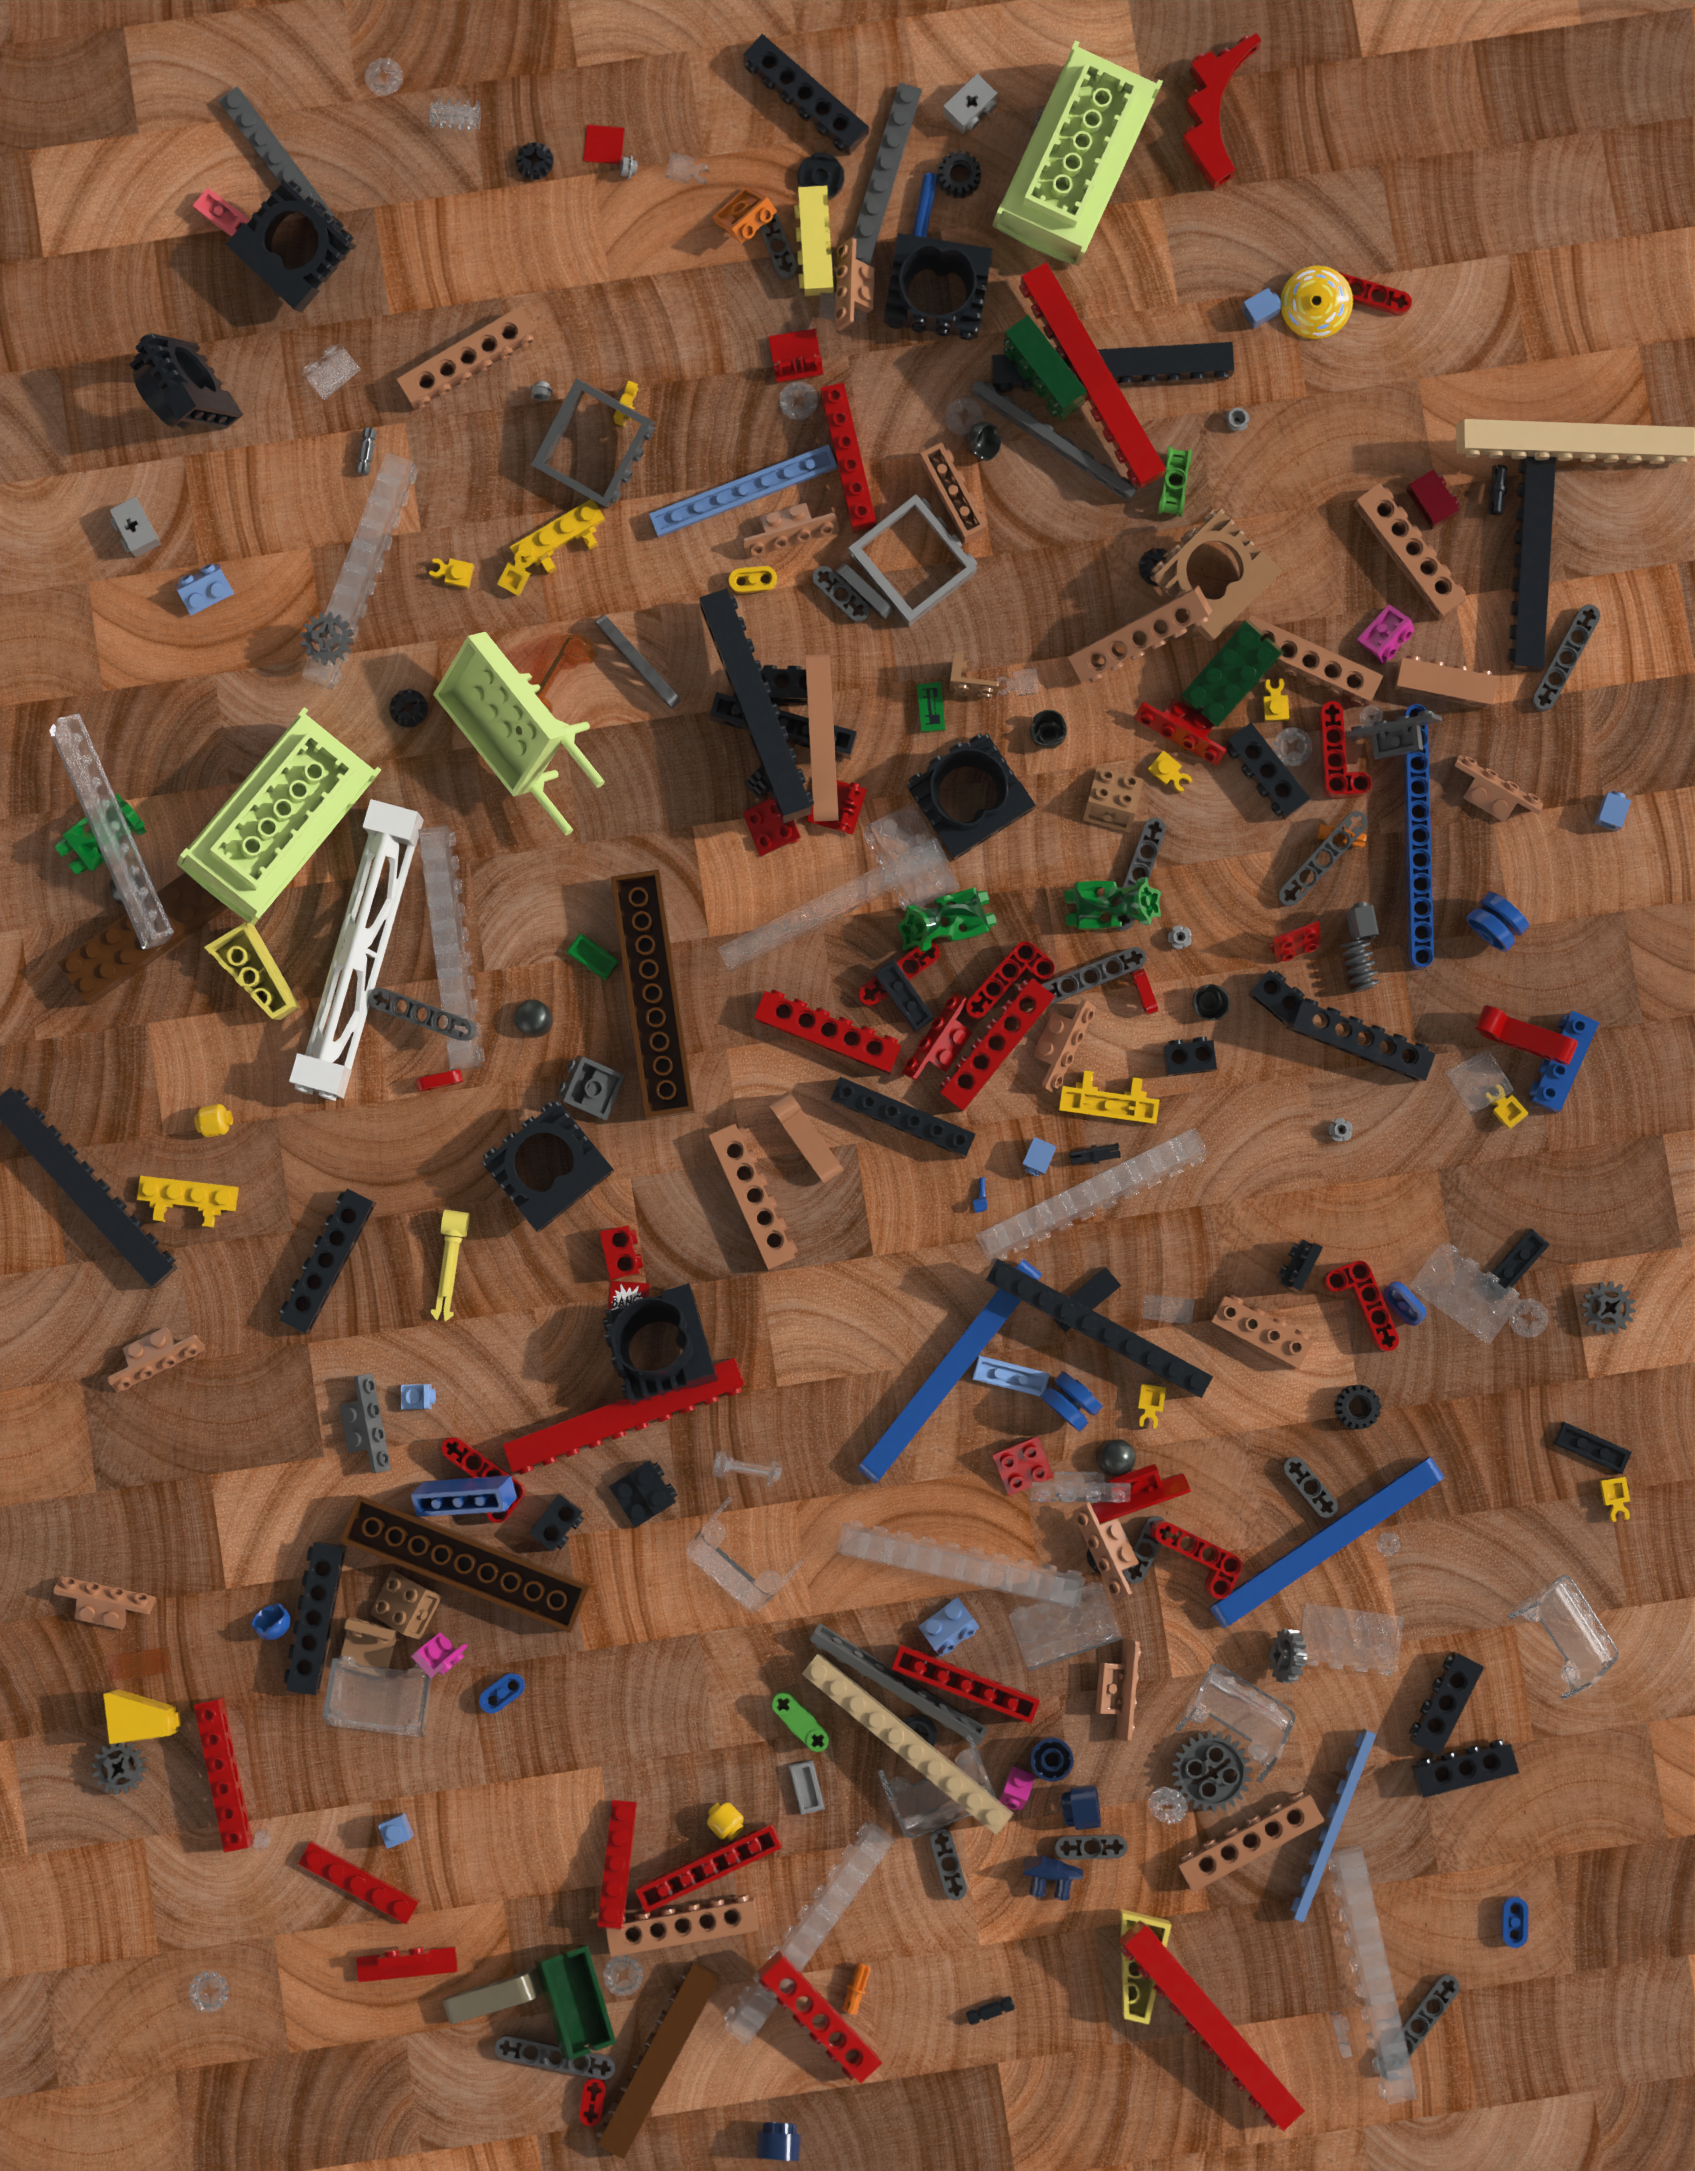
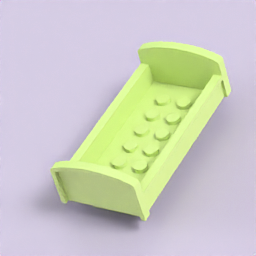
M1076 40L1006 195L998 208L992 226L1030 248L1063 262L1079 266L1163 81L1158 79V82L1154 83L1078 47L1080 42Z
M305 707L192 844L181 853L177 861V865L198 884L252 925L257 923L264 912L381 771L379 767L375 770L372 769L306 715L308 710Z

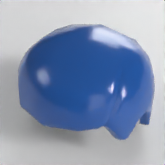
M276 1603L262 1609L253 1618L251 1626L260 1638L274 1640L283 1636L288 1630L291 1617L280 1603Z

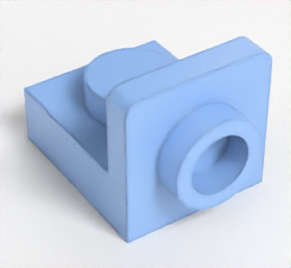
M432 1384L401 1385V1410L432 1409V1404L436 1403V1390L432 1389Z

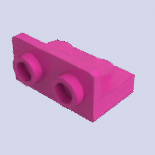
M1388 604L1359 636L1357 641L1359 645L1377 656L1378 661L1384 665L1395 656L1399 647L1412 637L1415 629L1409 617Z
M440 1632L411 1657L430 1678H433L437 1673L443 1676L465 1656L462 1652L468 1646L464 1643L456 1650L450 1640Z

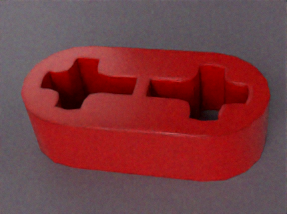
M1144 968L1131 972L1146 1015L1159 1012Z
M452 1070L416 1079L418 1092L430 1091L463 1082L461 1070Z
M591 2077L585 2082L579 2117L581 2122L588 2127L597 2125L603 2115L606 2083L602 2079ZM596 2082L598 2083V2088H601L602 2091L597 2092L596 2099H591L592 2090L588 2089V2087H591ZM590 2104H595L594 2113L598 2114V2116H594L593 2120H588V2115L584 2114V2112H588Z

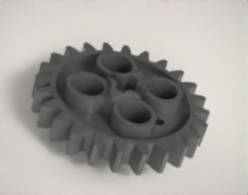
M1210 1730L1207 1731L1206 1737L1197 1732L1198 1740L1195 1741L1189 1736L1190 1745L1187 1746L1181 1743L1180 1745L1184 1749L1183 1753L1175 1752L1180 1759L1179 1761H1172V1764L1178 1767V1770L1172 1771L1171 1774L1178 1776L1179 1779L1175 1780L1173 1785L1182 1786L1177 1793L1179 1795L1187 1794L1184 1798L1186 1803L1193 1799L1192 1807L1194 1809L1199 1804H1202L1203 1812H1206L1208 1806H1211L1213 1813H1216L1217 1806L1220 1805L1223 1811H1226V1803L1229 1802L1234 1807L1235 1802L1233 1799L1235 1797L1240 1800L1243 1799L1239 1792L1241 1790H1249L1244 1785V1782H1252V1779L1246 1776V1773L1253 1771V1769L1245 1766V1764L1251 1761L1249 1757H1242L1246 1752L1245 1748L1237 1750L1240 1743L1238 1740L1232 1744L1230 1743L1231 1735L1228 1734L1222 1739L1220 1731L1216 1733L1215 1737L1212 1736ZM1215 1747L1220 1748L1222 1751L1221 1757L1218 1760H1211L1209 1758L1210 1750ZM1230 1758L1231 1761L1228 1764L1215 1770V1777L1207 1775L1196 1785L1193 1784L1195 1779L1208 1773V1766L1216 1768L1224 1760ZM1193 1761L1200 1762L1201 1769L1196 1774H1191L1188 1771V1766ZM1226 1769H1233L1235 1771V1777L1232 1781L1223 1780V1772ZM1207 1782H1211L1215 1786L1214 1792L1210 1795L1202 1793V1786Z

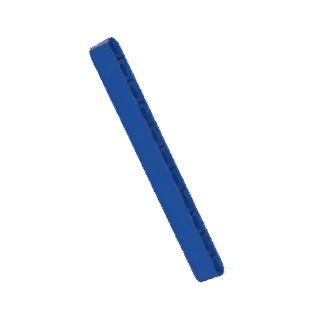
M1413 704L1405 711L1403 716H1409L1410 712L1419 713L1427 710L1420 704ZM1428 725L1420 726L1423 750L1403 754L1408 961L1411 967L1416 970L1425 969L1432 963L1434 958ZM1411 760L1420 761L1422 769L1414 770L1410 764ZM1411 784H1419L1423 790L1422 794L1413 793ZM1412 808H1420L1423 812V817L1415 818L1412 815ZM1415 831L1422 833L1424 837L1423 842L1414 841L1412 833ZM1413 856H1421L1424 859V866H1416L1413 863ZM1414 880L1423 881L1425 889L1423 891L1416 890L1413 885ZM1415 904H1422L1425 907L1424 915H1418L1414 911ZM1416 928L1425 930V939H1418L1415 936ZM1416 952H1423L1426 955V963L1421 964L1417 962L1415 958Z
M1022 1259L1016 1269L1036 1280L1042 1275L1040 1271L1025 1259ZM1001 1289L995 1293L858 1466L857 1470L875 1484L878 1483L1021 1300Z
M1431 1456L1425 1458L1232 1590L1228 1597L1216 1601L1209 1607L1210 1611L1223 1629L1230 1626L1440 1482L1444 1475Z

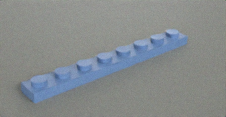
M828 444L652 512L649 516L657 536L660 538L836 470L837 464Z
M1365 1729L1363 1734L1359 1733L1355 1740L1354 1747L1357 1750L1354 1757L1350 1756L1345 1767V1770L1348 1771L1346 1779H1341L1338 1784L1336 1793L1339 1794L1337 1802L1336 1804L1331 1803L1327 1817L1330 1818L1327 1827L1323 1826L1319 1833L1318 1840L1321 1843L1318 1851L1313 1850L1309 1859V1864L1312 1865L1309 1874L1304 1873L1300 1883V1887L1303 1890L1300 1897H1295L1292 1903L1291 1911L1294 1912L1292 1916L1303 1923L1376 1737V1734Z

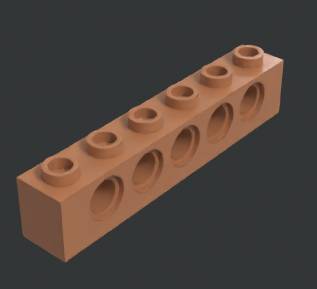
M519 306L397 378L398 384L413 409L418 407L424 408L431 403V399L438 395L444 396L448 394L452 387L458 383L464 384L473 378L472 375L480 370L481 372L487 371L497 360L509 358L514 354V350L522 346L524 348L531 345L537 337L536 330L522 307ZM513 331L516 333L514 338L510 340L504 338L505 333ZM492 343L495 345V348L490 352L483 350L486 344ZM466 356L474 357L473 362L470 364L462 362ZM446 368L454 369L450 376H443V370ZM425 380L433 381L431 387H421L422 383Z
M1379 483L1359 497L1353 506L1440 621L1464 603L1466 593L1459 583L1455 584L1451 579V572L1445 564L1441 565L1436 559L1437 554L1433 547L1429 544L1426 545L1421 539L1422 533L1415 525L1412 526L1409 523L1406 511L1401 506L1398 507L1392 500L1394 497L1387 487L1383 488ZM1383 507L1388 511L1389 515L1382 517L1378 514L1377 509ZM1391 528H1401L1403 531V535H1394L1392 533ZM1406 547H1415L1417 555L1408 554ZM1420 566H1429L1432 574L1426 575L1422 573ZM1435 585H1443L1446 593L1439 594L1436 592Z
M1198 585L1078 649L1068 659L1080 681L1083 683L1089 679L1090 683L1103 676V671L1109 668L1111 672L1124 665L1122 661L1130 657L1132 661L1145 654L1144 650L1150 646L1153 649L1166 643L1165 638L1171 635L1177 638L1187 632L1186 627L1192 624L1197 627L1209 620L1207 616L1210 615L1212 609ZM1178 609L1187 610L1189 619L1180 618ZM1157 620L1165 621L1168 629L1166 631L1160 630L1157 627ZM1137 631L1145 633L1147 638L1145 642H1141L1136 638ZM1116 642H1120L1125 646V653H1119L1115 649ZM1094 654H1101L1104 657V664H1098L1094 660Z
M1250 615L1248 620L1265 634L1264 638H1270L1281 649L1289 648L1292 651V657L1286 658L1281 656L1273 666L1277 664L1283 667L1286 673L1293 676L1299 674L1314 686L1323 685L1329 688L1328 691L1336 696H1347L1351 698L1350 701L1355 705L1361 707L1364 705L1369 706L1383 675ZM1311 658L1314 661V667H1305L1302 659ZM1326 668L1334 669L1336 677H1327L1324 670ZM1347 679H1356L1358 681V687H1349L1347 684Z
M733 1124L708 1135L768 1270L770 1271L796 1259L794 1253L798 1251L793 1239L787 1240L784 1233L785 1230H788L782 1216L777 1218L774 1211L778 1207L773 1195H767L764 1186L768 1185L763 1172L757 1173L754 1166L755 1163H758L752 1149L747 1151L744 1144L748 1139L743 1127L737 1128L736 1124ZM732 1145H738L741 1148V1154L737 1158L728 1156V1149ZM747 1167L751 1170V1177L748 1180L744 1181L738 1178L737 1173L740 1168ZM753 1189L761 1192V1199L756 1203L750 1202L747 1198L748 1193ZM761 1212L770 1213L771 1222L769 1224L761 1225L758 1223L757 1217ZM772 1234H777L781 1237V1244L776 1248L770 1247L767 1243L768 1237Z
M1302 1791L1297 1792L1289 1797L1290 1801L1284 1805L1277 1803L1268 1808V1813L1264 1816L1259 1817V1815H1255L1246 1820L1247 1825L1240 1829L1233 1827L1223 1833L1225 1837L1217 1841L1213 1838L1201 1845L1203 1849L1195 1853L1191 1850L1181 1855V1860L1177 1862V1865L1191 1891L1194 1893L1325 1822L1311 1795L1308 1792L1304 1794ZM1297 1810L1299 1812L1298 1820L1293 1823L1288 1822V1812ZM1267 1823H1277V1831L1274 1834H1267L1265 1832ZM1250 1833L1254 1834L1256 1838L1255 1843L1251 1846H1245L1243 1844L1244 1836ZM1227 1845L1232 1846L1234 1849L1233 1855L1229 1858L1222 1857V1848ZM1204 1857L1212 1860V1865L1207 1870L1199 1868V1862Z
M739 1895L733 1897L734 1901L724 1903V1899L709 1901L708 1906L699 1907V1903L684 1906L685 1910L675 1911L674 1908H666L660 1910L658 1915L650 1916V1912L636 1914L635 1919L626 1920L624 1918L623 1930L606 1928L610 1957L759 1931L754 1897L749 1898L748 1895ZM728 1910H734L738 1913L739 1918L734 1922H729L725 1919L724 1914ZM704 1914H709L713 1917L714 1923L711 1926H704L700 1922V1917ZM678 1919H686L689 1923V1928L685 1931L677 1929L675 1922ZM660 1923L663 1925L665 1932L661 1935H655L651 1931V1925ZM631 1927L637 1928L640 1932V1937L634 1940L630 1939L626 1934V1930Z

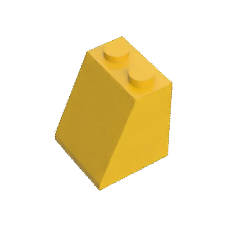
M120 1689L104 1694L109 1744L170 1736L178 1732V1727H181V1714L176 1712V1706Z

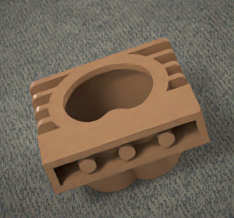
M1222 508L1217 511L1212 509L1203 518L1205 523L1200 528L1195 526L1192 530L1189 529L1180 538L1183 542L1172 546L1163 555L1166 559L1164 561L1161 560L1153 567L1151 571L1154 574L1150 577L1172 600L1193 589L1187 578L1186 567L1191 553L1199 545L1210 541H1217L1232 552L1239 567V580L1229 583L1225 588L1224 595L1220 599L1212 600L1206 598L1212 609L1210 615L1207 616L1209 620L1195 627L1208 641L1215 640L1283 572L1263 550L1259 551L1254 545L1255 543L1252 540L1250 541L1244 535L1245 533L1234 524L1235 522L1226 516ZM1181 608L1180 610L1189 617L1188 611Z

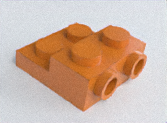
M746 186L711 218L716 225L727 230L733 239L743 243L753 237L759 227L771 221L777 210L768 197Z

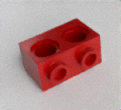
M626 1225L600 1231L610 1280L640 1274V1268L644 1267L641 1254H636L634 1247L635 1244H638L635 1229L631 1230L630 1226ZM624 1234L626 1236V1244L622 1247H616L613 1243L615 1235ZM624 1257L630 1258L632 1266L628 1271H621L618 1265L619 1261Z

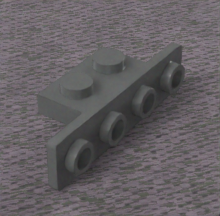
M1422 711L1418 713V716L1412 718L1410 716H1399L1396 718V721L1389 723L1388 721H1377L1371 727L1363 725L1354 726L1351 728V731L1345 732V738L1356 741L1372 737L1374 759L1377 760L1422 751L1420 726L1442 722V716L1434 714L1433 711Z
M372 1373L358 1375L354 1377L358 1401L339 1405L348 1453L368 1450L372 1473L388 1471L391 1469L390 1457L387 1451L374 1377Z

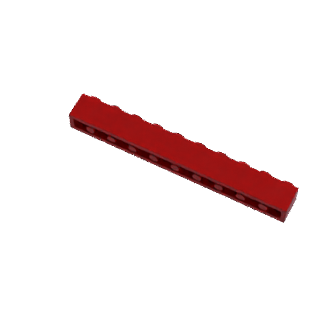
M1045 262L1022 275L1021 285H1019L1022 295L1025 299L1029 297L1033 304L1031 309L1037 319L1041 318L1045 325L1043 327L1045 335L1049 340L1053 339L1057 346L1055 350L1065 360L1070 370L1086 389L1085 402L1088 401L1093 408L1090 411L1094 420L1097 423L1101 422L1104 428L1102 432L1107 442H1112L1116 448L1114 453L1120 464L1124 463L1128 471L1126 474L1132 485L1136 484L1141 489L1163 477L1166 472L1164 464L1048 263Z
M735 1358L714 1365L718 1381L692 1389L689 1386L684 1387L680 1391H671L664 1396L658 1395L648 1401L645 1399L637 1402L635 1405H632L629 1399H622L502 1444L512 1472L519 1471V1474L522 1475L534 1470L532 1465L542 1462L543 1466L556 1462V1456L565 1453L566 1458L580 1453L579 1448L588 1445L589 1449L602 1445V1439L609 1436L612 1437V1440L626 1436L625 1430L634 1427L635 1431L650 1427L649 1421L658 1419L660 1423L673 1418L671 1414L673 1412L681 1410V1413L684 1414L695 1410V1404L704 1401L706 1406L719 1401L718 1396L727 1393L728 1397L742 1392L740 1387L745 1386Z
M1139 1920L1118 1940L1123 1946L1120 1950L1130 1962L1133 1959L1139 1965L1136 1970L1145 1980L1150 1978L1155 1984L1152 1987L1153 1990L1162 1999L1166 1997L1171 2002L1168 2005L1170 2010L1177 2017L1182 2015L1187 2021L1184 2024L1187 2030L1193 2036L1196 2034L1202 2039L1200 2045L1208 2054L1213 2052L1218 2057L1217 2065L1225 2073L1229 2071L1234 2076L1231 2081L1241 2092L1244 2089L1250 2095L1247 2100L1256 2110L1261 2108L1266 2115L1263 2118L1273 2129L1277 2126L1284 2132L1305 2112L1292 2094L1144 1922Z

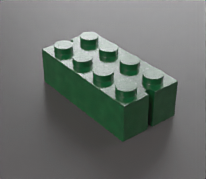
M1029 315L1005 331L1003 352L1010 361L1014 359L1019 366L1017 370L1025 380L1027 378L1033 384V392L1039 399L1043 397L1048 404L1046 405L1047 410L1054 418L1057 416L1062 421L1084 405L1086 389Z
M1246 620L1181 694L1196 709L1204 708L1201 713L1217 727L1223 724L1285 653L1270 638H1266L1262 642L1260 638L1265 634L1250 620Z
M580 1944L560 1951V1954L554 1953L535 1960L534 1962L563 2059L573 2060L591 2053L590 2050L597 2051L616 2044L617 2042L588 1945Z

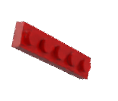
M612 1800L597 1927L623 1930L637 1802Z
M310 1841L298 1863L404 1924L408 1923L419 1903V1900L313 1841Z

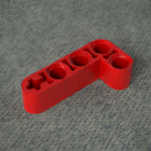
M1329 701L1324 704L1319 712L1323 791L1326 796L1334 799L1362 797L1372 786L1371 777L1365 772H1347L1343 708L1340 703ZM1329 709H1331L1332 713L1336 714L1330 726H1328L1331 722L1330 715L1326 714ZM1327 733H1335L1338 736V742H1329L1326 737ZM1331 756L1338 758L1340 765L1338 767L1330 766L1328 758ZM1361 779L1365 783V789H1356L1354 780ZM1333 780L1338 781L1341 784V790L1333 791L1329 786V782Z
M1028 941L1020 942L969 999L966 1005L968 1017L972 1020L983 1019L1025 970L1038 981H1048L1055 971L1053 961L1034 944ZM1021 948H1028L1032 956L1026 960L1022 959L1018 951ZM1042 963L1047 964L1050 968V973L1048 975H1040L1037 972V966ZM1005 966H1012L1016 974L1011 978H1007L1003 975L1002 969ZM990 984H995L999 987L1000 993L996 996H990L986 991V987ZM982 994L987 1001L981 1007L982 1013L977 1011L974 1014L972 1012V1004L978 1005L982 1000V997L979 995Z
M1484 1005L1475 1029L1485 1038L1569 1066L1578 1045L1576 1040L1568 1036L1508 1017L1503 1011L1489 1005Z
M1361 1260L1354 1261L1326 1273L1323 1278V1284L1328 1291L1339 1292L1351 1287L1376 1348L1384 1352L1396 1349L1399 1345V1336L1368 1263ZM1355 1265H1360L1364 1269V1275L1361 1279L1354 1277L1352 1273ZM1333 1274H1337L1341 1278L1342 1282L1338 1288H1334L1330 1284L1329 1280ZM1365 1288H1370L1373 1291L1374 1296L1370 1302L1362 1298V1291ZM1374 1311H1379L1383 1315V1321L1379 1325L1373 1323L1371 1319ZM1387 1325L1388 1329L1383 1331L1386 1337L1391 1336L1392 1341L1389 1342V1347L1387 1344L1382 1345L1381 1340L1384 1339L1382 1331L1376 1332V1329Z
M459 1437L447 1438L442 1444L443 1455L474 1478L487 1477L491 1470L497 1471L500 1476L511 1475ZM457 1442L458 1450L466 1452V1449H468L469 1452L463 1456L462 1461H459V1458L462 1456L457 1452L451 1454L449 1444ZM473 1455L477 1456L480 1460V1465L476 1470L468 1466V1459ZM512 1475L513 1485L519 1487L520 1494L509 1508L505 1510V1515L502 1519L496 1518L493 1512H487L489 1520L494 1523H502L509 1519L526 1494L525 1486Z
M1164 1520L1153 1522L1150 1527V1535L1155 1541L1211 1568L1204 1583L1205 1591L1209 1595L1217 1599H1225L1229 1596L1242 1570V1561L1238 1556ZM1162 1528L1174 1535L1171 1539L1159 1533V1530ZM1188 1536L1190 1544L1186 1549H1182L1180 1542L1182 1538ZM1210 1547L1211 1556L1204 1560L1202 1552L1205 1548ZM1228 1558H1232V1568L1225 1570L1224 1562ZM1221 1580L1223 1585L1221 1591L1215 1593L1213 1591V1585L1215 1582Z

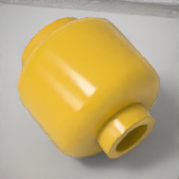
M214 1104L201 1107L198 1114L194 1117L197 1132L202 1133L204 1137L210 1138L227 1134L230 1125L233 1124V1117L231 1111H227L222 1104Z
M729 1802L722 1805L716 1803L708 1811L710 1816L707 1820V1825L721 1840L727 1838L729 1840L734 1839L744 1828L742 1825L744 1821L743 1816Z

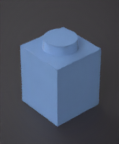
M1267 288L1244 301L1241 310L1252 328L1255 329L1278 316L1281 309V301L1276 293L1272 294L1270 289Z
M1616 791L1608 792L1602 798L1594 824L1614 831L1620 830L1626 818L1631 800L1626 799V795Z
M1034 1137L1022 1163V1166L1026 1167L1025 1172L1036 1177L1039 1174L1045 1175L1057 1146Z
M405 1813L383 1821L378 1825L387 1849L408 1841L414 1836Z

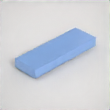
M978 1355L972 1379L1041 1396L1047 1388L1050 1373Z

